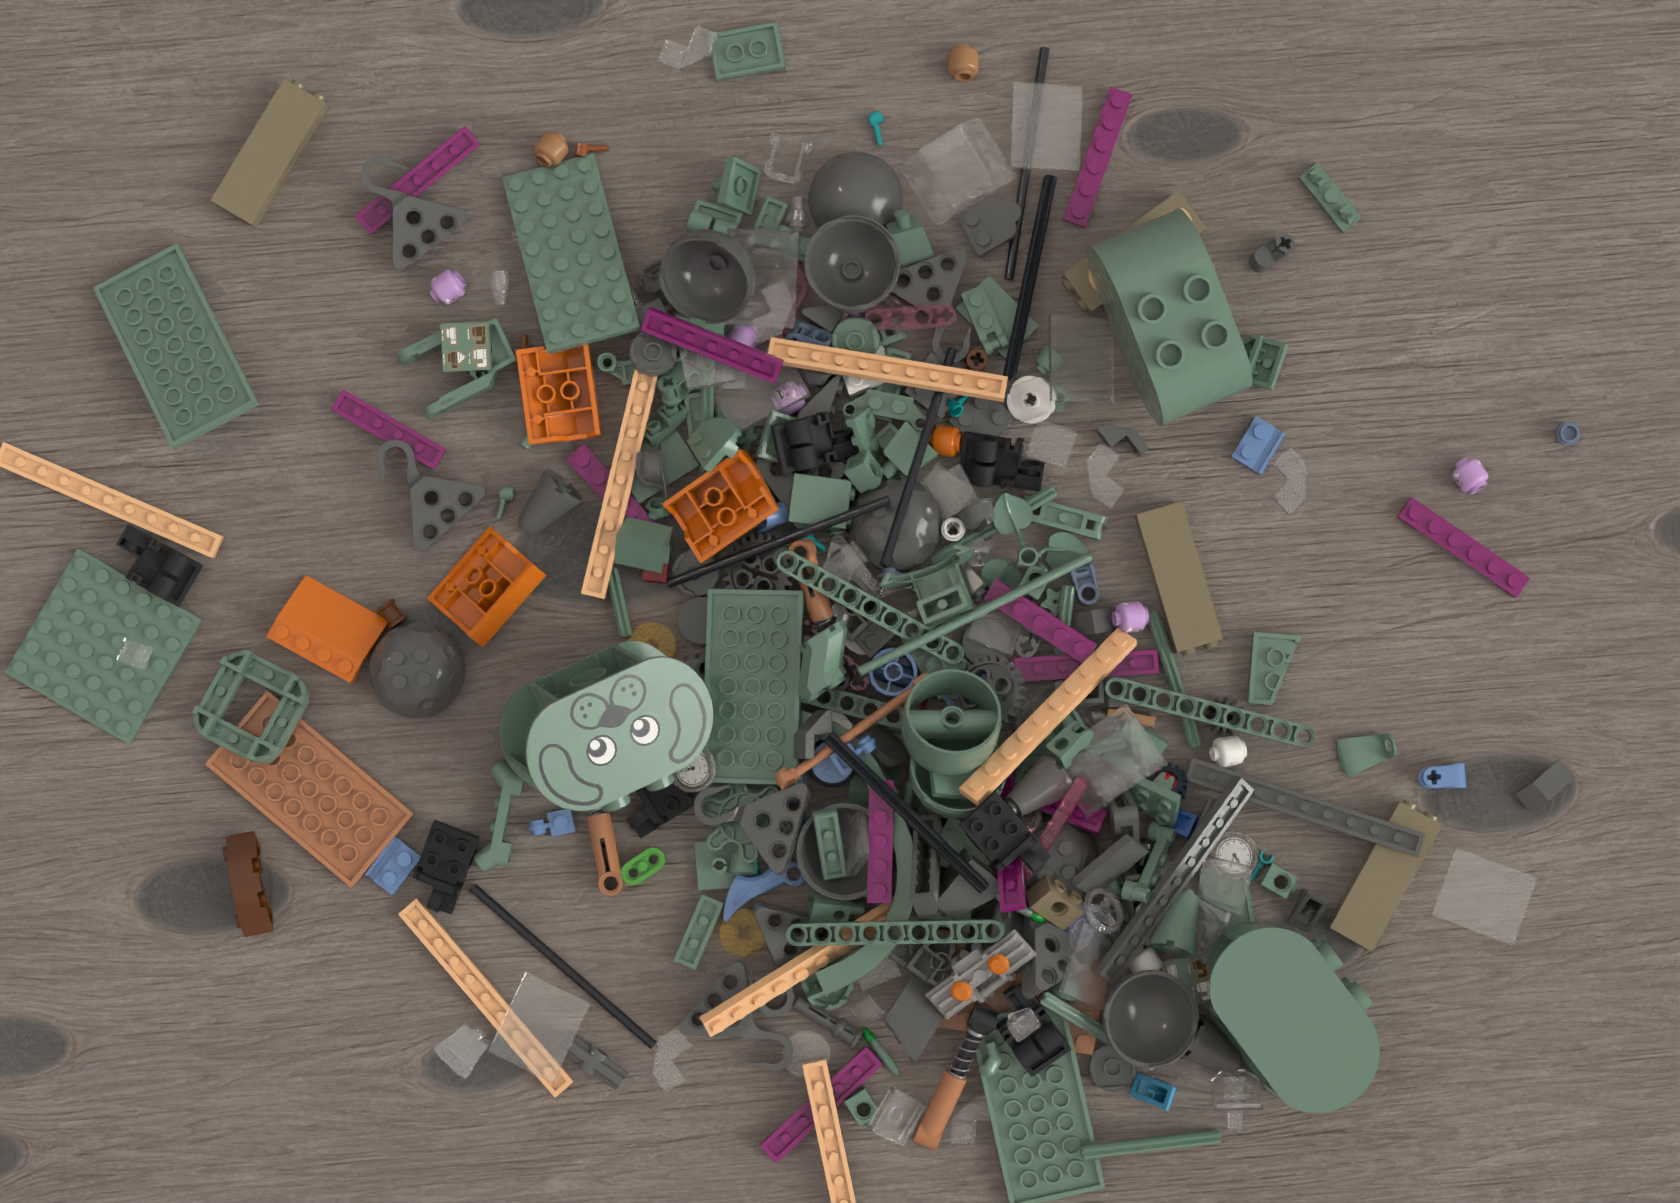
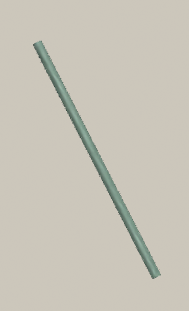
M1089 552L857 667V671L860 676H863L1091 562L1092 556Z

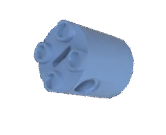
M888 648V649L882 650V651H880L877 655H875L873 659H875V658H877V657H879V656H881V655H883V654H885V653H887V652H889V651H891V650H893V649H895V648ZM907 653L869 672L868 677L871 686L876 692L887 697H896L913 685L912 681L917 677V667L915 660Z

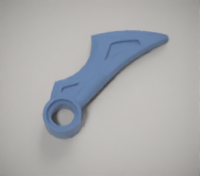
M790 862L788 870L791 867L799 869L797 862ZM770 867L763 874L756 877H744L737 874L726 897L723 914L724 921H728L747 902L784 883L790 886L800 885L805 880L801 871L799 878L795 881L788 879L787 872L784 875H778Z

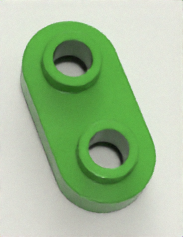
M651 847L627 862L621 869L623 881L629 885H637L659 871L666 861L664 852L659 848ZM651 855L658 857L656 864L650 863L649 857ZM631 868L637 869L638 875L636 877L630 876L629 871Z

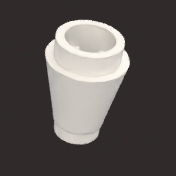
M948 518L942 524V535L949 541H957L963 537L965 525L958 518ZM950 529H956L958 533L950 535L948 532Z

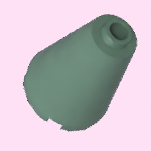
M1186 888L1183 889L1153 931L1149 939V946L1166 954L1173 952L1178 953V957L1195 958L1197 953L1199 898L1195 896L1194 891Z

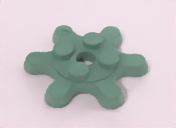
M728 783L731 786L729 796L721 801L712 797L707 798L703 804L704 814L716 818L742 805H748L779 792L777 787L770 785L765 787L760 793L753 794L748 791L746 784ZM767 815L759 819V826L761 828L767 827L770 823V818ZM738 822L718 826L716 831L707 838V846L713 851H719L724 845L732 842L739 846L740 856L743 861L752 863L758 857L757 848ZM785 825L782 826L783 834L786 833Z

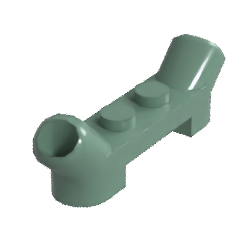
M507 760L500 761L490 769V774L502 790L501 796L496 797L494 811L498 812L496 821L492 820L489 834L493 835L492 842L476 852L473 857L480 870L486 872L495 865L509 866L514 843L505 842L504 840L513 795L523 796L525 781L511 769Z

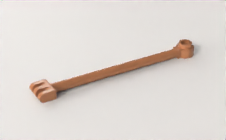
M923 673L914 679L911 687L839 736V738L845 744L901 706L906 702L913 687L928 674ZM827 745L814 754V759H807L790 770L786 767L779 770L775 774L777 784L783 790L790 787L800 778L799 776L834 753V751Z

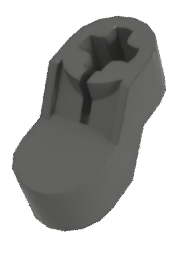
M1286 233L1275 236L1250 256V267L1259 273L1272 268L1294 250V239Z
M1022 625L1015 643L1016 652L1025 658L1033 656L1038 649L1042 637Z

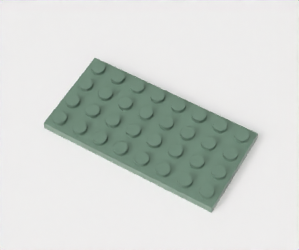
M594 153L588 154L586 157L581 156L562 161L557 167H540L503 177L509 207L548 355L641 330Z
M178 243L93 287L173 450L260 405Z
M708 589L704 684L712 701L713 724L704 749L712 755L715 763V773L710 783L778 785L775 774L785 767L790 770L799 765V759H793L794 734L800 728L801 696L798 693L802 652L798 646L803 643L804 591ZM702 750V752L707 755L711 763V773L708 780L705 782L707 783L710 780V777L713 772V764L708 754Z
M1041 1005L1071 1047V1051L1031 1077L1020 1064L996 1024L1014 1013V1009L998 1012V1017L991 1033L985 1035L983 1041L979 1042V1050L976 1052L980 1067L989 1057L985 1043L996 1040L1002 1057V1062L996 1074L990 1077L988 1075H981L1009 1203H1041L1105 1188L1099 1158L1083 1159L1080 1155V1146L1096 1143L1069 1022Z

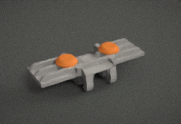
M1015 929L985 951L981 948L982 943H973L970 954L963 959L957 955L951 960L954 973L925 993V996L946 1019L952 1017L972 1001L985 1002L987 996L1008 981H1014L1016 979L1014 971L1036 956L1037 953ZM992 975H999L982 989L978 986Z

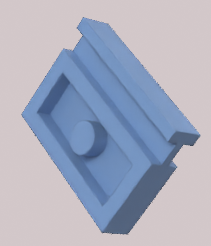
M1255 416L1230 458L1261 475L1285 433Z
M395 836L365 875L370 877L388 893L394 895L416 867L421 855Z

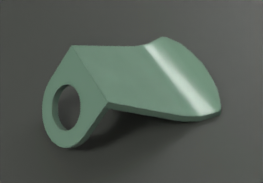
M1389 733L1337 740L1338 758L1343 771L1348 777L1386 759L1394 758L1397 754L1394 739ZM1387 739L1391 743L1392 752L1388 748Z

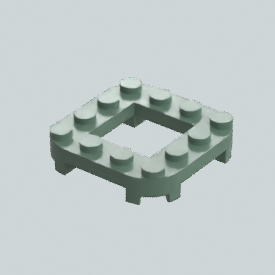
M251 651L234 652L221 659L219 663L222 665L199 706H194L192 712L197 732L209 741L250 762L270 764L282 753L309 703L310 690L305 682L296 674L253 654ZM244 678L283 696L260 738L222 719Z

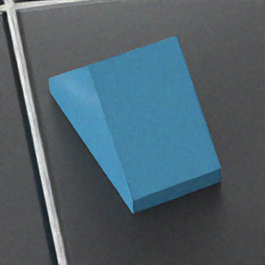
M1137 1072L1129 1095L1169 1111L1176 1087L1171 1083Z

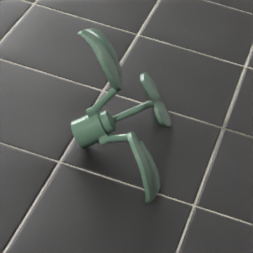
M1003 493L994 505L995 519L993 522L996 529L1003 535L1016 532L1021 544L1017 550L1019 559L1011 561L1009 564L1003 558L990 559L984 564L981 577L990 588L997 578L1015 589L1021 581V573L1017 568L1013 567L1014 565L1032 566L1037 562L1038 557H1041V554L1048 551L1046 554L1047 563L1052 569H1055L1088 553V551L1076 536L1068 532L1052 534L1048 541L1049 547L1036 551L1032 544L1025 543L1019 530L1028 527L1032 521L1033 512L1030 505L1020 497Z

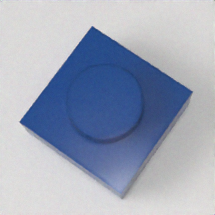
M1179 808L1178 819L1173 829H1176V835L1189 840L1198 821V816Z

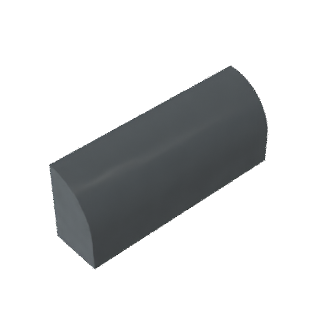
M938 814L920 816L941 836L942 824ZM913 830L910 900L919 920L933 916L938 910L940 854Z

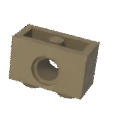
M1047 874L1026 891L1030 909L1063 931L1084 914L1080 895L1076 891H1070L1058 879L1054 880Z

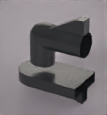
M1141 837L1140 843L1145 845L1147 849L1154 848V844H1148L1146 838ZM1149 853L1135 863L1137 867L1136 874H1142L1147 864Z

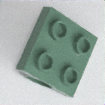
M697 199L687 224L686 233L701 229H711L730 235L735 239L743 213Z

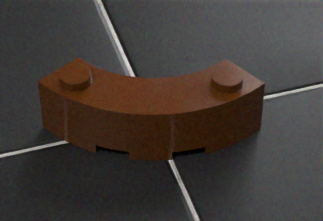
M251 831L226 836V847H223L222 851L224 860L228 864L230 885L237 912L235 914L237 928H242L245 937L273 932V911L267 891L263 889L262 877L260 875L263 874L261 846L256 833Z

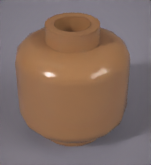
M960 44L948 54V71L955 80L960 82L970 81L979 71L978 53L969 45Z
M558 132L544 133L533 148L534 158L543 167H557L569 151L566 138Z

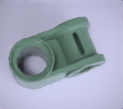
M677 362L672 369L657 381L658 389L662 391V403L666 406L679 404L682 399L700 385L702 373L684 362Z

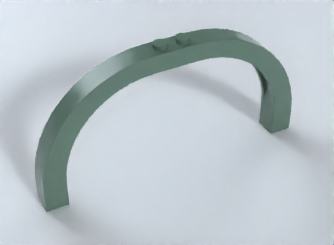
M801 710L800 727L813 713ZM832 720L831 732L835 733L838 737L848 731L847 728ZM827 735L814 736L821 740H824ZM857 736L850 741L854 748L858 747L856 742L859 738ZM863 752L859 754L862 760L882 780H890L882 764L873 756L872 752L866 755ZM894 782V792L899 795V789ZM894 811L893 846L897 863V883L894 899L885 920H911L915 911L910 900L913 831L911 826ZM892 926L890 928V935L895 939H899L902 933L901 929L898 926ZM898 944L865 945L846 959L816 972L815 974L824 994L827 995L867 975L878 967Z

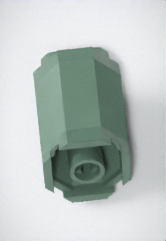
M843 619L798 646L803 654L798 693L803 700L807 699L810 702L826 691L825 687L831 690L846 679L844 675L847 672L842 662L847 626Z

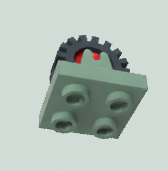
M1159 762V767L1156 764L1152 765V769L1149 768L1145 777L1137 775L1133 782L1132 797L1139 814H1145L1154 818L1158 823L1173 828L1178 819L1182 799L1184 800L1186 796L1188 778L1185 776L1183 769L1179 771L1180 766L1175 765L1173 768L1170 762H1168L1167 766H1164V762Z

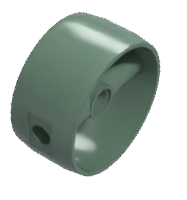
M945 669L928 674L913 687L905 702L902 717V735L907 751L919 765L937 774L961 775L977 769L989 758L998 741L1002 723L998 697L986 681L964 670ZM950 694L967 698L976 703L982 710H961L956 706H947L943 710L913 709L930 697ZM952 720L955 721L956 724H949L947 723V721ZM924 739L986 740L968 750L949 751L937 748Z

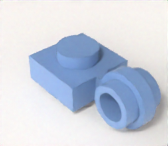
M868 734L856 742L858 744L857 748H854L850 741L846 743L859 757L861 752L866 755L877 747L875 739L873 737L870 738ZM835 752L829 755L843 776L852 770Z
M569 809L547 813L549 823L544 824V819L529 822L530 827H528L532 836L546 833L545 828L549 827L552 837L576 832L572 810Z

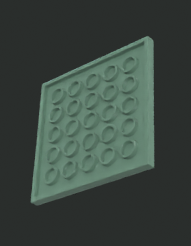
M78 548L5 673L125 743L131 744L204 620L180 606L177 607L155 596L145 588L136 585L137 581L134 579L129 581L122 572Z

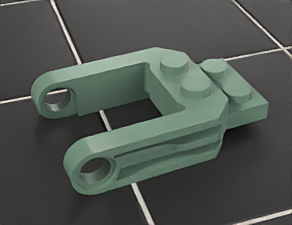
M498 318L488 321L490 324L492 370L469 371L475 378L474 381L439 397L440 400L427 407H422L427 419L437 417L492 390L499 374L498 371L517 362V357ZM441 331L399 351L397 356L401 365L411 364L442 349Z

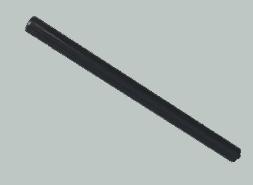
M1053 175L1044 176L1003 372V376H1008L1010 381H1014L1017 375L1057 177Z
M831 732L825 737L824 742L976 891L983 893L988 888L989 883L835 733Z

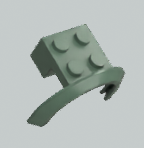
M958 544L954 545L953 548L957 551L949 558L925 569L907 574L887 573L880 586L885 589H896L914 585L919 599L916 604L924 625L934 627L975 609L959 568L961 564L968 561L974 555L971 548Z

